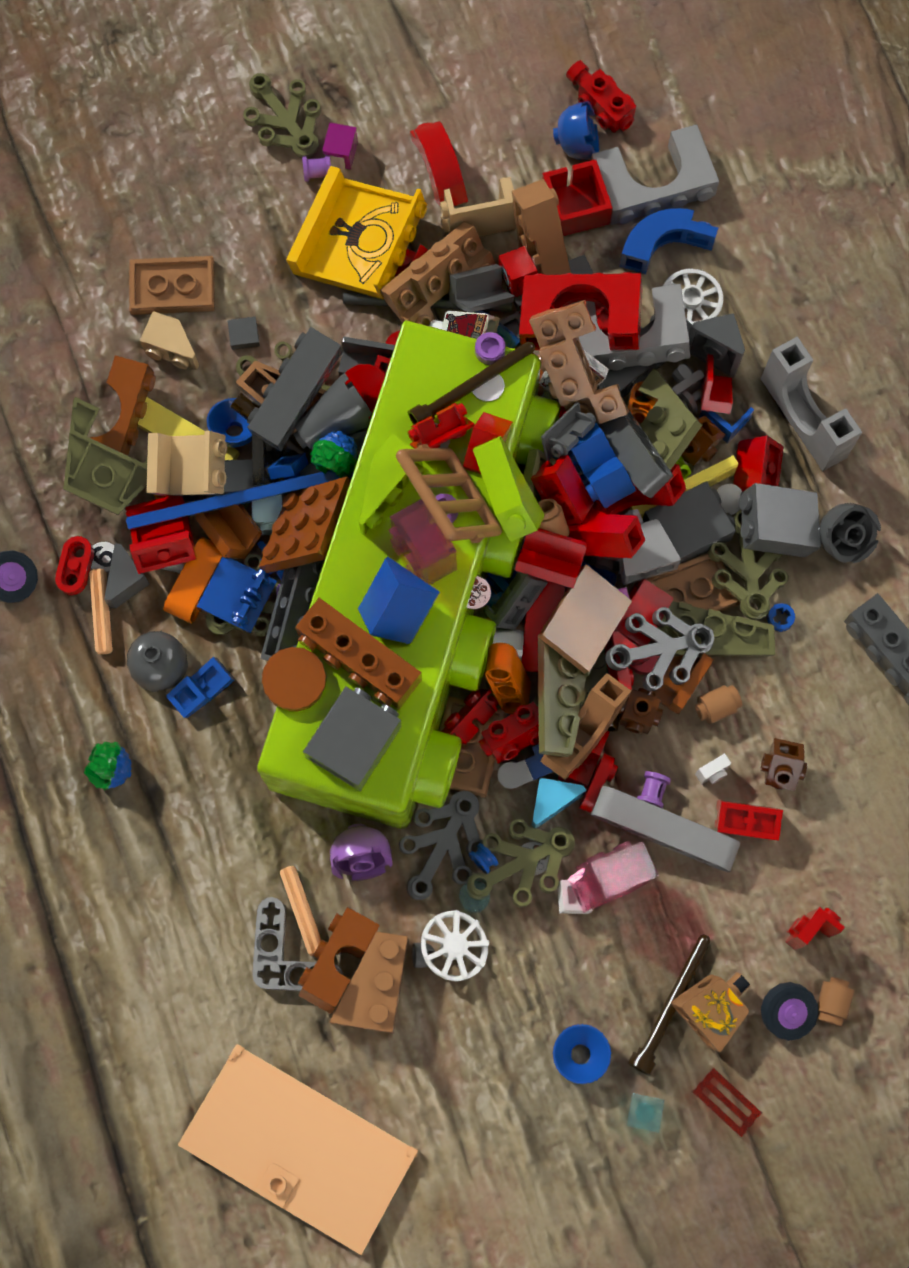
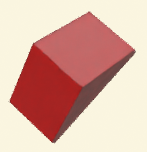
M483 412L473 427L463 463L464 469L481 475L473 452L474 447L499 436L506 442L513 422Z

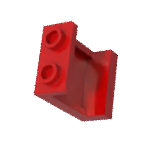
M183 495L168 496L128 506L125 508L126 516L130 517L185 504ZM189 516L130 530L132 544L129 545L130 553L138 574L197 559Z

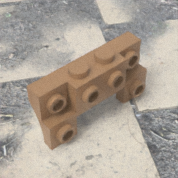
M464 221L441 241L436 242L420 258L414 260L409 267L380 289L386 303L402 323L408 320L429 326L431 321L436 320L430 307L449 292L450 275L496 263L491 252L484 249L475 227Z
M583 300L565 307L546 310L531 316L529 322L540 346L539 355L537 356L541 361V370L543 372L547 371L551 381L548 383L550 393L554 399L558 398L560 406H564L567 412L576 402H579L581 412L585 414L592 413L596 418V422L599 421V424L627 415L629 410L624 404L619 391V384L596 390L598 385L579 340L580 336L596 330V326L593 324L587 310L586 301Z

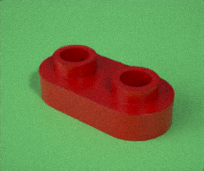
M74 536L69 538L63 545L55 582L57 587L67 595H77L87 585L94 558V548L86 538ZM84 549V554L81 557H76L77 551ZM77 577V582L74 585H69V580Z
M603 753L586 789V793L581 800L580 809L591 813L602 786H604L606 781L611 783L618 768L617 765L613 764L615 761L614 757Z

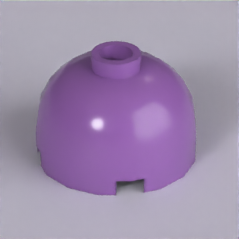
M364 824L349 826L348 829L341 832L335 838L330 848L332 874L340 879H343V874L352 875V880L357 881L371 879L384 874L385 866L389 865L391 868L393 865L391 849L386 837L379 830Z

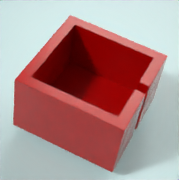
M596 159L572 165L571 185L568 186L567 167L542 173V179L545 180L549 189L553 188L557 193L559 200L557 209L563 236L610 224L613 207Z

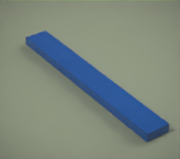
M331 469L326 474L318 472L127 517L126 523L128 529L132 530L294 492L339 479V476Z

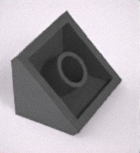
M734 313L694 322L689 333L690 355L705 363L707 355H713L714 368L734 378L745 352Z

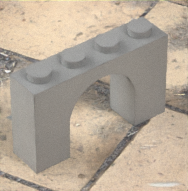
M697 124L671 132L668 149L678 176L673 182L663 187H646L632 179L627 171L619 147L592 154L591 160H597L613 207L611 225L617 223L626 224L634 220V218L645 215L649 216L669 208H681L687 203L697 200L700 202L706 201L716 195L719 179Z
M681 283L652 288L655 320L650 330L640 337L639 350H610L608 336L600 330L597 323L595 303L586 301L587 310L593 324L596 326V330L579 337L583 349L609 370H621L624 367L638 365L649 366L653 363L666 361L678 362L682 359L690 358V344Z
M795 337L772 350L761 380L823 472L848 457L862 431L846 408L829 418L819 410L807 384V373L813 359L800 339Z

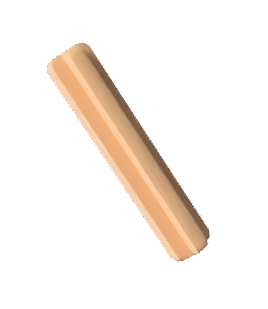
M92 569L89 572L95 651L100 655L110 654L113 651L110 610L104 600L107 587V573L104 569Z
M288 866L280 870V875L307 952L310 956H313L321 942V937L295 866Z

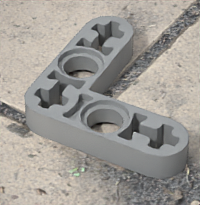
M273 897L262 900L257 909L253 980L256 985L266 990L301 991L302 986L294 985L290 981L291 971L297 967L312 969L316 962L283 961L287 913L284 904L279 899ZM270 904H275V908L280 910V915H275L273 920L274 926L280 925L279 931L274 929L262 930L263 924L269 926V916L264 914V909H269ZM266 935H275L278 939V947L273 952H265L261 947L262 939ZM335 964L337 971L344 976L341 968ZM266 966H270L272 972L282 973L281 966H287L284 972L285 985H279L281 982L280 978H270L269 984H265L264 979L259 977V973L264 972Z

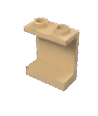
M511 177L499 180V200L454 209L450 189L444 190V201L440 202L442 214L440 220L443 233H451L464 221L475 227L479 237L515 230L516 223L512 199L514 188Z
M205 431L204 435L188 436L148 433L146 493L161 496L224 495V485L226 484V435L212 431Z

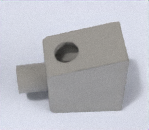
M638 509L624 513L623 515L638 516L646 541L632 559L618 558L623 585L677 570L681 561L680 556L660 521L654 519L643 523Z

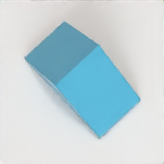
M540 778L532 819L533 828L537 829L583 797L586 793L585 787L579 784Z

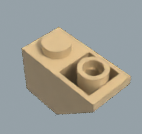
M153 311L140 339L145 354L154 360L165 359L171 361L173 365L181 369L189 367L197 370L199 364L180 320Z

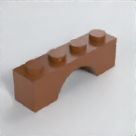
M115 355L106 383L119 396L121 403L120 417L110 431L103 435L89 438L127 456L129 455L131 446H135L138 439L139 431L137 426L139 419H143L146 414L147 402L145 401L148 391L151 392L155 385L156 376L148 364Z

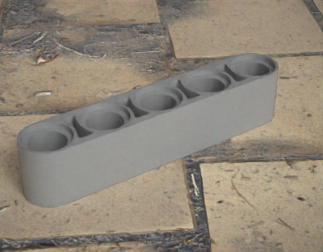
M602 786L591 814L596 819L726 872L731 871L741 844L736 839L607 786Z

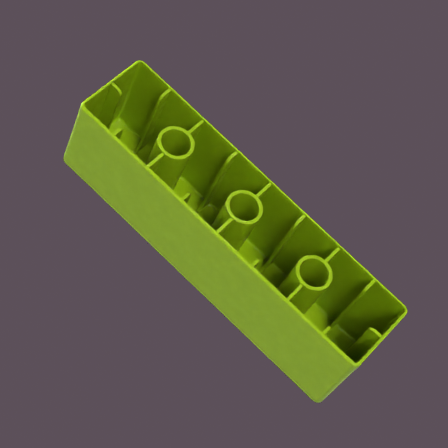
M408 320L402 323L309 607L310 609L316 600L321 598L370 634L358 608L386 557H390L440 591L412 643L406 644L373 636L422 673V681L402 707L398 710L393 705L390 706L399 713L398 718L401 720L402 727L361 791H358L308 760L303 751L345 686L353 691L356 687L361 689L348 678L350 673L342 667L339 670L331 667L323 660L325 655L315 648L312 653L323 663L327 677L323 695L313 706L298 712L276 707L258 762L257 771L272 792L399 829L407 828L410 825L417 802L436 808L444 806L457 766L462 739L458 736L438 731L452 685L471 691L478 690L486 669L488 649L493 644L496 630L494 621L474 616L475 609L467 608L476 576L484 579L485 574L490 573L504 578L512 577L515 570L513 566L518 560L524 536L510 542L502 528V533L499 536L486 537L479 543H472L470 539L448 541L437 523L432 519L431 513L411 482L403 489L404 493L395 506L389 505L383 512L384 518L374 530L370 528L363 535L360 532L359 519L373 455L392 433L409 446L412 443L407 433L413 425L408 416V410L418 404L421 406L431 404L490 366L477 359L475 355L477 339ZM505 347L504 356H506L515 349ZM535 354L528 355L500 373L505 387L499 398L493 401H483L471 392L455 402L457 405L462 403L465 406L467 414L464 417L474 424L477 423L483 412L513 422L505 444L517 466L519 464L526 466L529 450L539 449L544 452L541 436L559 420L561 411L559 401L538 396L541 361ZM435 415L434 422L440 424L437 415ZM473 427L467 430L464 436L458 439H450L449 446L447 447L454 451L462 465ZM422 461V475L453 474L445 461ZM466 470L497 519L482 475ZM461 486L430 488L435 496L449 494L456 500L469 499ZM477 511L458 513L456 520L452 523L455 528L485 525ZM298 641L296 647H298V648H305V647ZM365 686L364 689H361L372 697V699L370 700L372 703L376 704L379 707L382 706V704L374 698V695L376 693L373 690H371L367 686Z

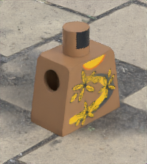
M738 972L727 982L721 977L711 974L675 998L670 1004L708 1048L721 1052L749 1013V1009L739 997L750 987V984Z

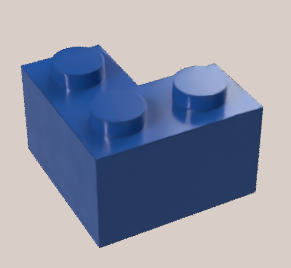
M596 423L595 427L583 438L578 436L579 442L568 452V455L574 467H579L582 473L580 478L593 502L599 500L605 509L637 491L624 465L616 457L604 432Z

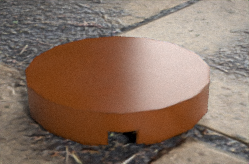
M298 647L282 649L269 658L263 668L262 675L263 688L270 701L279 708L295 712L308 709L317 703L323 695L327 680L323 663L319 658L307 649Z

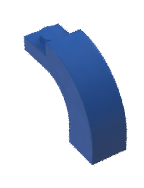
M672 208L655 212L641 220L630 232L622 251L619 267L646 274L655 251L661 246L673 242L685 243L712 251L718 227H714L704 221H693L694 210Z

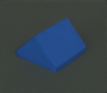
M386 557L358 610L371 636L410 644L440 591L390 557Z

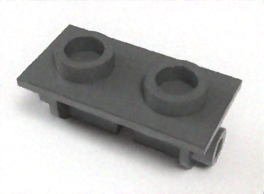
M576 402L541 436L547 461L553 456L557 458L566 456L579 442L578 436L583 438L595 427V416L592 413H582L579 402Z

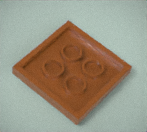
M346 476L288 493L282 501V509L278 519L272 526L273 531L269 542L263 549V557L259 568L266 573L325 560L351 479Z

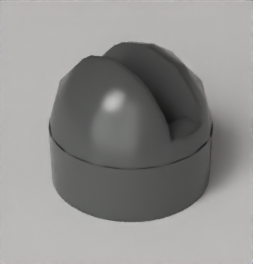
M413 943L412 946L414 968L429 967L424 960L421 943ZM426 943L427 953L435 952L433 947Z

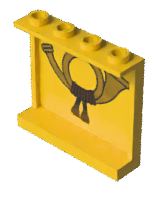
M330 166L286 259L293 274L384 300L380 289L395 278L398 267L404 263L408 244L416 236L418 222L426 214L427 203L421 189L417 188L414 196L345 179L340 168Z

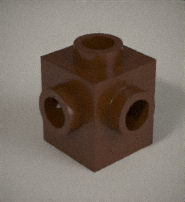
M705 415L697 419L702 424V427L681 455L685 462L693 466L702 461L705 463L709 462L718 452L715 447L725 436Z
M639 688L638 691L632 689L630 696L619 712L623 714L620 725L625 726L626 730L636 734H648L652 725L658 727L664 711L658 708L661 699L655 697L656 694L654 692L647 691L644 688ZM636 706L647 709V711L639 712Z
M774 738L770 753H764L760 771L765 772L766 785L780 790H796L798 780L803 781L807 771V763L804 762V744Z

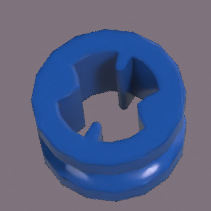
M780 603L774 605L767 615L768 624L774 625L775 631H787L795 621L794 610L787 604ZM776 611H782L781 614L785 612L788 615L785 620L786 624L780 625L781 621L778 623L774 621L777 615Z
M479 843L477 851H471L469 857L480 870L488 874L492 865L497 866L499 862L487 847Z

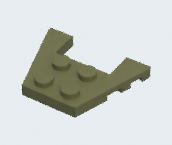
M652 369L638 390L645 397L656 401V404L648 412L640 426L671 470L702 427V424L677 396L657 370Z
M75 397L72 406L63 490L113 514L119 515L147 486V458L142 463L87 437L100 408Z

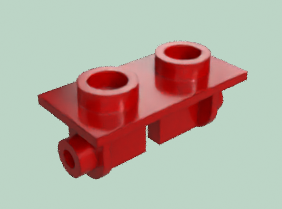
M454 403L436 413L440 424L436 425L433 417L430 416L412 425L411 430L407 431L412 441L410 446L416 449L419 445L428 444L429 448H440V444L450 439H458L464 436L467 430L474 427L475 424L464 417L467 414L465 406L462 403L458 405Z
M479 689L472 691L464 700L465 706L458 713H452L445 720V728L441 732L458 736L462 739L461 746H466L479 731L472 721L476 719L481 725H484L498 710V701L491 695L487 698L491 693L490 690Z

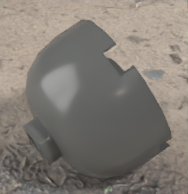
M843 503L833 507L824 515L820 523V539L823 549L841 562H861L869 557L877 547V530L881 531L879 519L871 509L855 503Z
M150 631L140 635L131 644L127 653V668L132 679L141 688L151 692H159L158 690H165L167 688L169 690L175 687L184 678L188 669L187 655L183 645L173 635L162 631Z

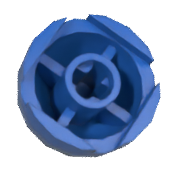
M589 101L576 103L565 109L558 119V127L553 129L555 144H561L563 152L570 158L577 160L591 159L592 154L599 152L598 127L590 118L595 113Z

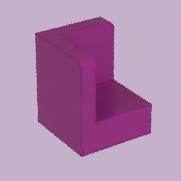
M329 122L323 145V154L344 158L345 169L351 170L358 145L357 128Z

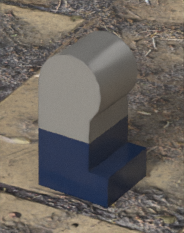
M539 744L532 747L535 755L521 761H508L498 770V780L501 785L512 789L554 772L540 762L544 754H539Z

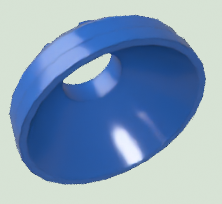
M236 398L221 400L210 409L207 415L208 431L226 435L227 447L231 448L244 446L256 437L248 430L249 423H247V420L230 408ZM237 425L243 429V432L233 437L228 435L226 430L230 426Z
M585 1024L573 1025L561 1032L555 1041L553 1061L556 1069L565 1079L573 1083L587 1084L598 1080L604 1075L610 1064L611 1049L608 1040L595 1027ZM576 1045H584L590 1051V1058L585 1064H577L572 1060L571 1051Z

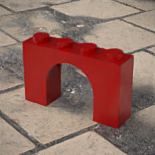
M641 273L524 275L519 328L521 345L526 342H532L535 345L534 351L540 350L529 322L531 316L585 300L601 305L609 313L608 340L610 350H639L643 293Z
M675 464L672 467L673 477L652 498L644 495L634 485L637 491L605 509L599 500L593 502L594 505L582 523L568 526V537L587 543L584 556L632 559L646 541L638 516L616 514L631 506L638 505L674 506L687 489L679 464Z

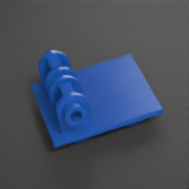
M222 557L197 607L251 633L277 581L268 577L269 573L262 569L256 571L232 558Z

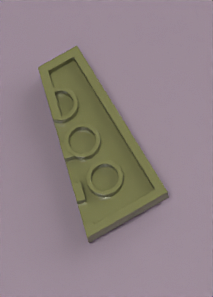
M672 601L668 608L674 616L688 625L703 624L713 631V646L705 653L708 656L775 655L774 625L740 616L734 617L722 614L720 611L694 607L692 604ZM664 615V617H663V619H662V621H664V622L666 621V616H665V615ZM668 625L658 627L659 630L672 638L682 637V635ZM695 635L696 642L701 644V638ZM686 649L677 650L674 656H684Z
M538 637L539 754L568 757L573 755L580 717L578 716L580 705L584 703L586 694L584 686L586 677L590 675V672L584 674Z

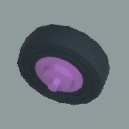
M14 550L0 552V601L6 603L20 602L28 598L35 590L38 581L37 568L33 561L24 553Z
M792 982L780 983L770 989L764 997L761 1006V1018L766 1028L776 1037L788 1041L801 1039L809 1034L816 1025L819 1015L818 1003L813 994L804 986Z

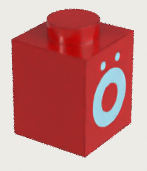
M525 246L498 256L499 266L503 267L502 278L510 293L514 295V298L523 294L524 275L538 274V270Z

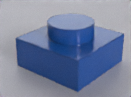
M305 453L285 456L277 460L267 470L271 479L283 478L288 480L300 476V471L309 462Z

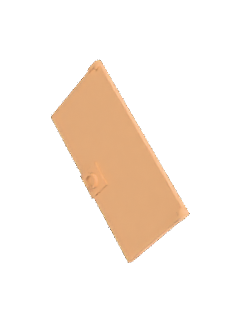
M239 1044L233 1048L226 1064L178 1143V1146L360 1255L365 1250L418 1152L416 1148L410 1147L245 1050Z

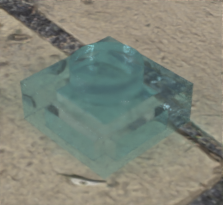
M632 1093L626 1126L659 1133L665 1100Z

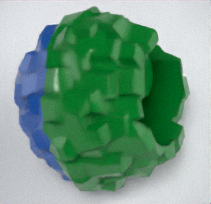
M342 431L331 432L325 435V437L320 438L313 445L311 463L324 474L332 469L339 478L349 477L353 473L359 457L354 438L344 435Z
M118 742L95 744L88 758L90 762L84 769V774L88 777L89 782L95 788H102L104 790L124 784L126 779L131 777L132 762L124 747H121Z

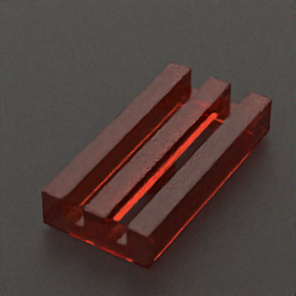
M714 1068L706 1074L692 1091L698 1099L739 1137H742L746 1133L745 1131L752 1126L756 1118L762 1114L757 1107ZM714 1078L751 1114L747 1117L710 1082L711 1079ZM705 1087L743 1121L740 1127L702 1092Z

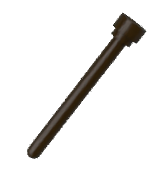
M532 342L524 343L431 404H424L422 406L418 404L408 410V416L412 424L414 425L430 416L435 420L437 412L454 404L533 353L535 345Z
M703 934L699 936L643 1048L633 1052L628 1061L631 1067L648 1076H651L656 1066L654 1062L656 1056L654 1053L676 1012V1009L670 1003L687 990L710 944V937Z

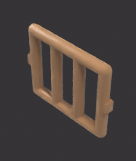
M428 444L419 445L416 449H401L397 451L396 459L448 541L470 539L472 543H479L486 537H495L502 533V527L451 448H429ZM445 461L453 474L422 475L414 462ZM461 486L469 499L438 501L430 488ZM477 511L485 525L455 528L446 514Z

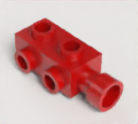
M582 60L575 62L569 68L566 77L574 85L577 84L579 86L578 102L589 101L596 115V121L602 129L606 130L609 128L615 133L619 129L626 131L633 124L637 106L633 98L625 94L610 75H606L601 69L591 75L589 68Z
M534 701L528 705L519 706L515 713L501 721L492 722L488 729L481 732L483 739L479 740L478 743L487 757L493 755L499 764L504 760L513 759L518 755L519 751L527 746L539 743V711ZM524 713L530 714L526 719L520 718ZM503 729L501 734H494L495 730Z

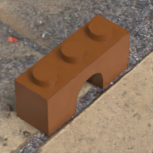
M349 907L346 908L343 915L336 913L328 930L333 932L329 941L321 940L313 957L318 959L314 968L306 967L297 983L302 986L298 996L332 1014L351 980L337 971L334 957L341 953H349L361 960L380 925Z

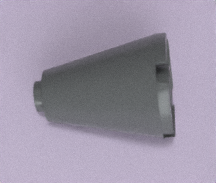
M345 373L330 386L295 425L297 432L293 435L303 449L308 446L312 450L313 445L320 438L325 437V435L331 432L342 431L344 435L349 436L369 427L371 421L369 416L372 415V412L353 383L345 384L349 380Z

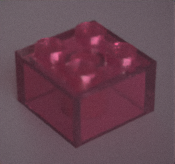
M422 499L390 516L391 528L388 529L392 537L390 543L398 556L404 555L408 564L406 565L407 570L429 585L457 570L456 549L451 541L445 538Z
M630 841L614 847L613 851L607 854L600 852L586 859L587 862L575 867L577 873L568 878L583 913L638 890L657 878L659 874L643 841L635 845H631Z

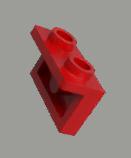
M819 907L807 913V915L804 914L801 918H797L787 930L790 937L786 943L794 950L808 945L818 930L830 938L841 933L845 927L840 923L841 918L829 908L823 910Z

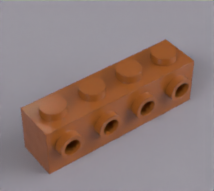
M321 598L316 600L295 627L298 636H300L298 641L305 648L312 652L315 648L325 655L323 660L334 669L339 670L342 667L350 673L348 678L361 689L367 686L376 693L374 698L382 705L385 704L389 707L393 705L399 710L422 681V673Z

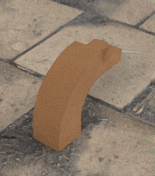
M606 673L591 689L579 711L580 722L573 755L560 757L544 754L540 762L563 779H566L575 768L578 769L604 736L628 699L631 690Z

